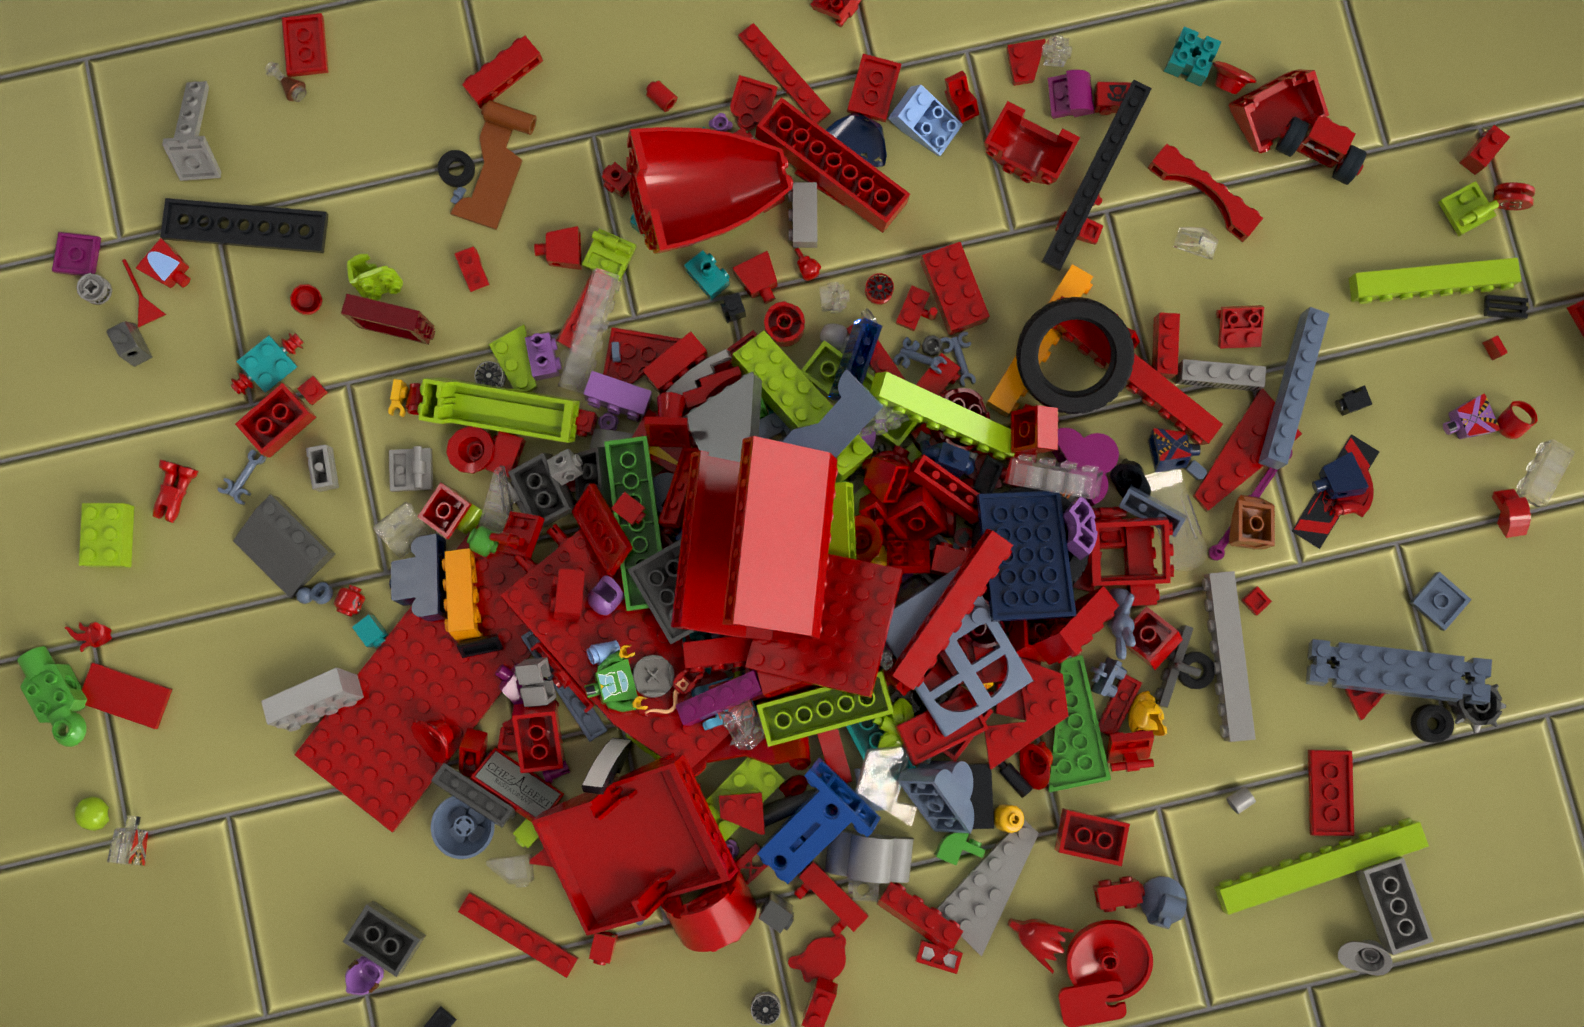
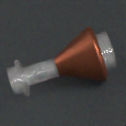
M270 62L265 68L268 77L274 76L281 82L287 100L295 102L303 100L307 94L305 83L286 77L279 70L280 65L278 63Z

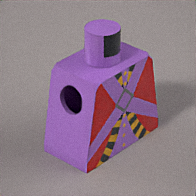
M1485 393L1450 411L1448 415L1451 421L1443 424V429L1447 435L1456 432L1459 439L1486 435L1500 430Z

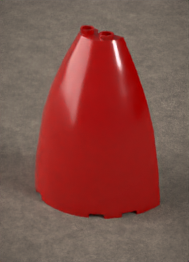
M654 127L630 129L627 147L630 149L629 156L626 157L627 172L631 173L628 186L632 208L640 234H645V245L649 250H653L654 254L688 247L723 235L758 216L793 188L792 176L786 173L788 159L784 156L783 149L729 132L705 128Z

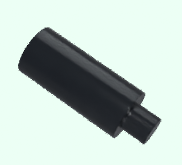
M1003 761L997 765L1001 769L999 773L1021 798L1025 797L1033 789L1010 762L1007 764Z

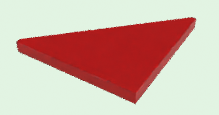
M611 327L603 375L633 384L644 376L642 371L681 338ZM611 342H619L621 362H613Z

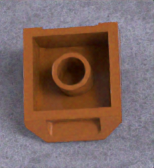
M1240 495L1237 498L1232 514L1229 544L1253 550L1274 547V504L1263 498Z

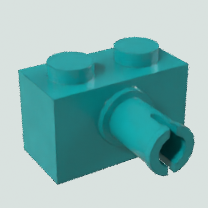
M702 250L687 262L684 267L689 276L712 301L730 286V276L723 268L719 269L715 265L717 261L710 253L706 254Z

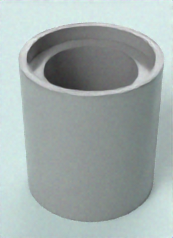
M1245 786L1226 798L1231 808L1237 814H1240L1256 802L1251 792Z

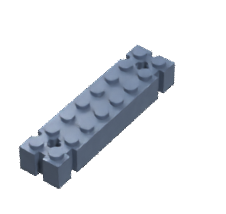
M1312 639L1308 645V660H1313V664L1307 667L1306 684L1324 686L1328 682H1332V687L1452 702L1465 698V703L1485 705L1490 702L1491 685H1485V679L1491 677L1492 659L1472 658L1464 662L1465 656L1342 642L1336 644L1335 647H1331L1330 641ZM1332 660L1335 667L1331 668V665L1327 664V662ZM1465 676V679H1468V683L1462 680L1461 677Z

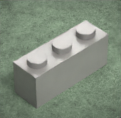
M794 182L793 189L789 191V202H793V209H789V221H793V229H789V241H793V248H817V182Z

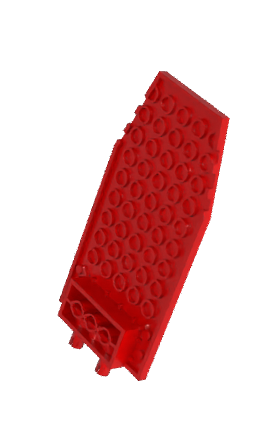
M554 524L553 528H549L546 533L559 546L539 564H535L531 558L516 556L514 558L526 571V575L501 594L500 597L585 694L584 686L596 683L594 674L599 666L598 664L593 665L587 655V649L593 644L617 640L620 649L624 645H632L626 649L627 654L635 652V655L625 658L629 661L631 673L636 663L649 655L665 658L672 665L675 677L685 669L682 638L670 644L650 608L627 611L624 599L611 614L601 615L589 606L587 601L588 593L607 573L581 529L572 537H567L557 524ZM620 566L615 575L609 577L615 580L624 593ZM559 569L585 571L582 609L579 621L553 619V613L549 612L551 596H555V591H551L552 579L554 574H558ZM711 669L710 675L704 672L703 678L694 688L728 677L721 670L712 671ZM673 685L663 696L643 699L641 706H648L646 710L636 709L620 712L608 708L606 704H602L599 695L590 697L591 701L615 727L621 729L660 757L670 753H674L675 757L684 754L691 769L748 718L747 716L709 730H704L702 723L708 719L715 718V715L694 725L687 726L683 725L677 708L668 714L649 712L646 714L645 712L650 709L668 710L673 706ZM637 691L638 696L645 697ZM691 691L686 696L679 694L678 704L692 698Z

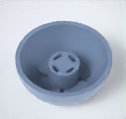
M453 796L443 801L437 807L431 820V835L435 845L445 855L456 859H468L480 854L490 844L495 830V823Z

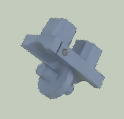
M1107 657L1104 663H1100L1098 669L1091 667L1090 671L1095 674L1092 679L1094 684L1091 691L1105 697H1115L1118 688L1112 685L1115 678L1122 680L1127 673V670L1121 666L1122 662Z

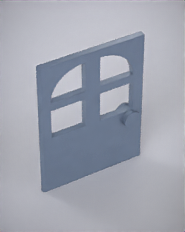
M962 565L894 607L886 643L896 659ZM983 596L977 597L973 603L975 604L973 610L969 615L964 616L961 621L962 626L956 633L953 632L948 639L950 643L944 650L957 673L931 690H928L924 682L919 687H915L916 692L944 737H947L1033 681L998 622H991L990 608ZM986 624L999 646L970 664L957 639L979 625ZM1005 655L1007 662L1006 677L1000 688L990 696L976 672ZM963 681L977 705L967 710L952 711L941 707L934 699Z

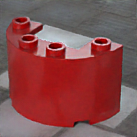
M1007 101L984 142L986 154L1003 166L1002 170L1008 174L1014 173L1026 183L1031 181L1046 185L1055 183L1081 137L1063 128L1059 135L1025 119L1026 110Z
M738 865L736 866L739 871L730 881L721 883L722 887L687 904H683L680 895L669 897L661 904L677 936L686 948L696 952H716L731 943L737 942L751 926L756 916L757 903Z

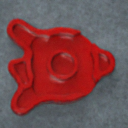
M842 934L838 936L817 937L807 945L801 954L789 957L788 965L793 969L801 970L803 979L807 983L817 979L818 976L833 982L841 974L846 964V938Z

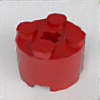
M786 301L775 303L768 309L765 315V332L779 347L793 346L799 342L804 334V314L797 305L795 306ZM784 321L788 324V327L784 328L781 326V322Z

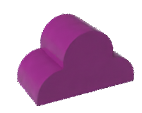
M1059 428L1058 450L1052 451L1067 478H1070L1081 489L1079 497L1082 496L1092 507L1100 502L1108 491L1106 473L1111 471L1118 462V447L1115 441L1105 434L1093 433L1083 438L1074 429Z

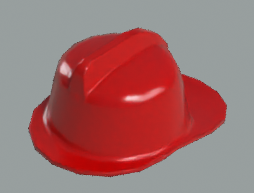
M1044 741L1035 744L1029 743L1020 750V773L1033 789L1041 790L1045 788L1050 779V767L1053 763L1052 752Z

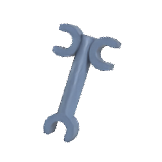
M962 332L958 337L951 339L948 337L941 339L942 343L949 344V348L944 349L943 354H948L952 349L954 350L958 366L961 367L959 383L962 388L965 387V378H969L972 385L976 382L975 376L968 371L961 349L971 346V342H962V338L968 336V332Z
M906 337L903 341L904 348L894 357L893 362L899 365L904 360L901 365L907 369L910 365V359L931 366L935 373L941 374L942 371L937 365L940 363L947 364L946 360L941 356L931 358L917 353L916 351L920 347L918 341L915 340L910 346L912 341Z
M253 449L248 453L249 462L234 483L232 480L224 478L223 480L228 483V488L224 490L218 487L217 489L220 493L229 494L234 497L235 502L241 505H245V502L240 499V496L243 493L251 495L250 491L241 488L256 465H261L266 460V457L263 455L258 460H255L254 456L257 451Z

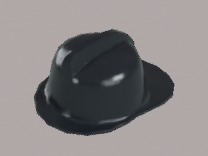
M1126 458L1111 470L1110 478L1122 498H1124L1131 485L1151 495L1150 484L1139 463Z

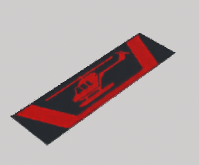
M1351 434L1336 460L1352 452L1361 471L1369 470L1379 451ZM1326 490L1315 493L1291 532L1320 549L1341 516L1334 515L1335 510L1332 511V507L1338 505L1337 500L1330 499Z

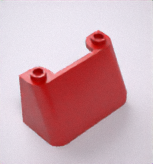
M1292 70L1228 104L1232 116L1252 150L1258 153L1270 150V146L1273 145L1272 140L1279 136L1282 128L1287 126L1293 117L1311 124L1319 115L1322 117L1329 116L1315 70Z

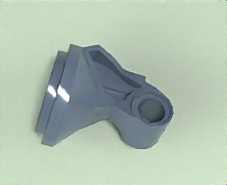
M1158 876L1150 879L1143 885L1145 896L1142 897L1143 903H1140V906L1149 924L1170 929L1171 924L1183 918L1187 907V897L1183 887L1177 881L1170 877Z

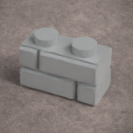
M328 445L306 448L307 457L309 458L308 466L312 489L318 492L338 489L339 483L333 448Z

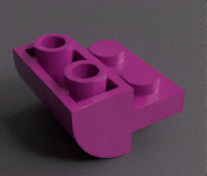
M1068 70L1064 75L1048 78L1051 116L1053 119L1073 115L1075 118L1094 114L1091 75L1085 70Z

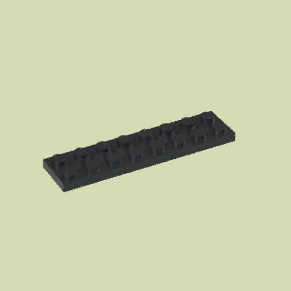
M165 198L160 238L173 241L324 253L329 214L323 211ZM184 216H188V223L186 225H181V218ZM203 218H209L208 225L201 227L200 221ZM228 219V227L225 229H221L220 223L223 220ZM249 221L248 229L241 230V223ZM263 223H269V229L266 232L260 231ZM283 225H289V231L281 234L280 228ZM304 226H308L310 228L309 233L302 236L300 230Z

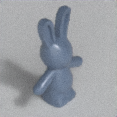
M1115 588L1110 590L1109 593L1118 603L1119 607L1114 611L1115 615L1113 619L1108 621L1107 626L1111 628L1112 634L1116 638L1117 658L1125 660L1127 654L1126 645L1129 647L1135 646V638L1133 636L1135 626L1133 619L1129 616L1135 597L1126 589Z

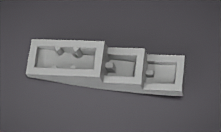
M725 349L705 359L685 373L666 392L682 395L683 392L700 387L698 383L700 378L715 374L714 366L732 359L730 351Z

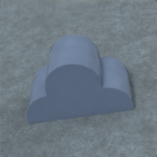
M925 760L917 768H906L901 772L897 781L934 831L971 833L974 825V809L970 801L973 791V775L966 762Z

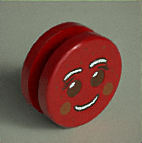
M1502 183L1495 186L1493 201L1496 200L1499 203V209L1511 211L1529 209L1534 203L1532 197L1535 195V188L1525 183Z

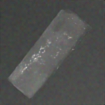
M503 465L494 470L478 526H484L499 534L504 530L510 511H513L506 469Z

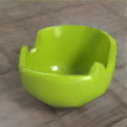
M92 796L84 798L75 808V821L86 830L96 831L102 829L109 822V807L101 798Z

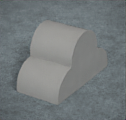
M843 830L828 845L825 872L847 876V878L863 882L907 883L910 878L914 838L874 833L867 838L864 834H860L857 831Z

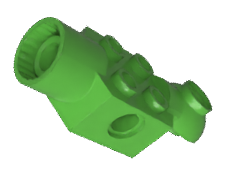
M42 646L27 651L17 659L26 676L20 688L39 723H51L53 737L59 744L65 747L78 745L84 739L87 729L84 718L76 713L85 708V703L87 702L78 679L69 664H55L47 647Z

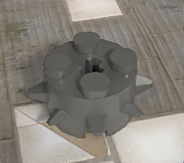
M1498 684L1491 686L1490 702L1485 705L1465 703V698L1457 702L1447 701L1456 717L1455 723L1459 724L1462 722L1471 725L1474 733H1478L1482 725L1491 724L1497 727L1496 721L1502 714L1500 710L1506 708V704L1501 702L1502 697L1497 690Z

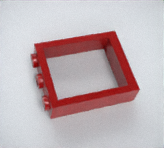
M1167 517L1095 520L1098 534L1095 546L1090 553L1093 586L1171 583V577H1174V565L1170 564V556H1174L1173 543L1169 544V535H1173L1172 522L1169 523ZM1160 525L1161 574L1101 576L1099 528Z

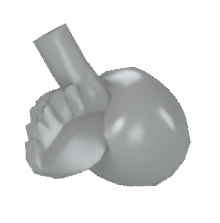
M832 323L826 324L822 328L820 341L823 343L825 340L842 354L852 351L845 356H850L849 359L856 363L858 350L854 343L850 345L848 343L854 341L855 343L864 341V336L862 333L847 336V329L843 325Z

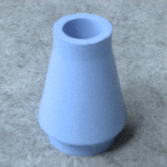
M617 640L593 644L587 649V655L593 665H600L609 655L620 650V646Z

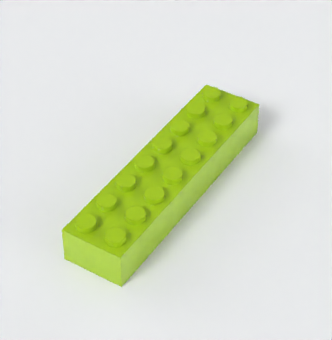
M762 331L732 354L731 364L733 367L739 366L741 376L754 372L761 378L762 399L791 431L795 428L819 423L833 407L765 331ZM859 434L836 457L838 459L837 483L843 482L858 470L866 459H871L873 450Z

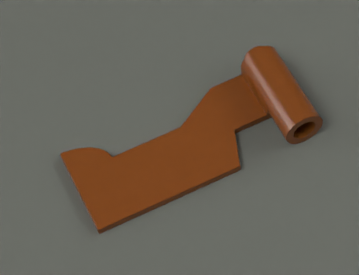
M489 100L487 103H484L481 111L485 120L480 134V144L484 159L482 171L472 197H466L457 202L450 214L497 230L522 164V159L506 147L513 130L531 135L535 129L537 117L536 115Z

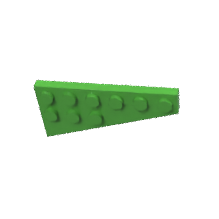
M1083 655L1067 658L1061 663L1060 673L1063 674L1069 716L1055 725L1053 763L1050 768L1048 792L1111 780Z

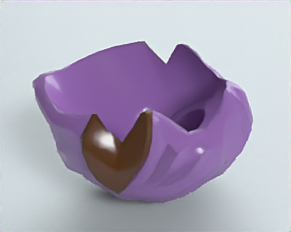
M365 956L354 960L348 966L345 974L346 992L354 995L372 993L379 987V982L384 977V969Z

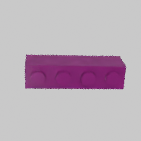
M757 671L748 672L677 704L676 708L683 725H694L763 694Z

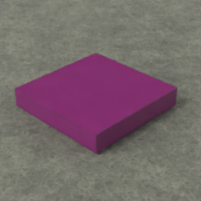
M58 232L52 272L84 276L89 273L96 274L101 238L99 236Z

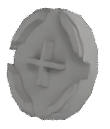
M657 655L643 657L636 663L632 671L636 690L638 693L649 698L660 697L667 693L672 687L675 677L672 665L665 658Z

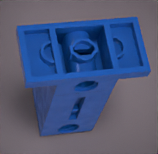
M820 757L804 775L807 778V782L812 787L817 788V790L767 839L757 853L760 856V860L765 865H769L775 871L776 876L787 884L851 822L858 833L864 834L868 838L881 819Z

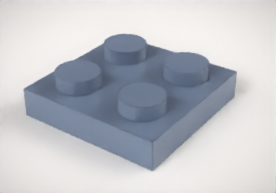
M1436 572L1412 599L1410 604L1441 631H1445L1472 599L1441 572Z

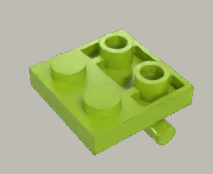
M1476 181L1438 202L1458 237L1497 216L1494 209L1499 207V203L1496 200L1488 202Z
M599 228L598 232L594 231L592 234L594 240L582 266L592 271L596 269L620 283L637 246Z

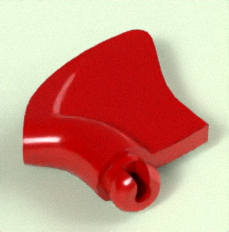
M1368 470L1362 471L1369 486L1366 492L1362 495L1336 499L1338 505L1332 507V511L1335 510L1334 515L1354 513L1363 517L1371 507L1374 495L1373 482Z

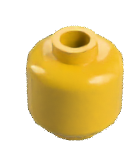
M1003 804L995 809L994 825L997 829L1003 832L1014 833L1022 828L1024 814L1020 808L1014 805Z

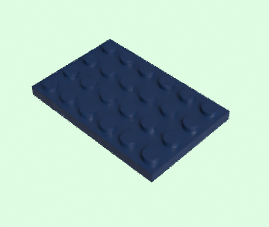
M1060 491L978 494L976 500L981 537L986 529H990L1013 545L1010 549L1012 553L1006 561H1002L998 567V574L987 583L991 622L1072 618L1077 616Z

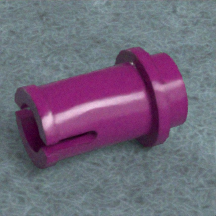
M566 760L564 761L563 769L542 771L545 781H551V783L554 782V779L571 773Z

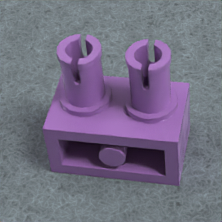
M549 332L543 334L535 333L532 336L525 337L532 377L538 381L560 376L559 370L562 369L560 358H556L555 350H558L556 338H552Z

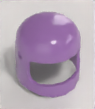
M607 575L600 579L587 596L589 606L601 615L611 614L625 599L621 588L615 580Z

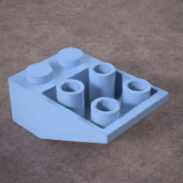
M921 84L911 86L888 117L903 133L937 156L942 155L963 125Z

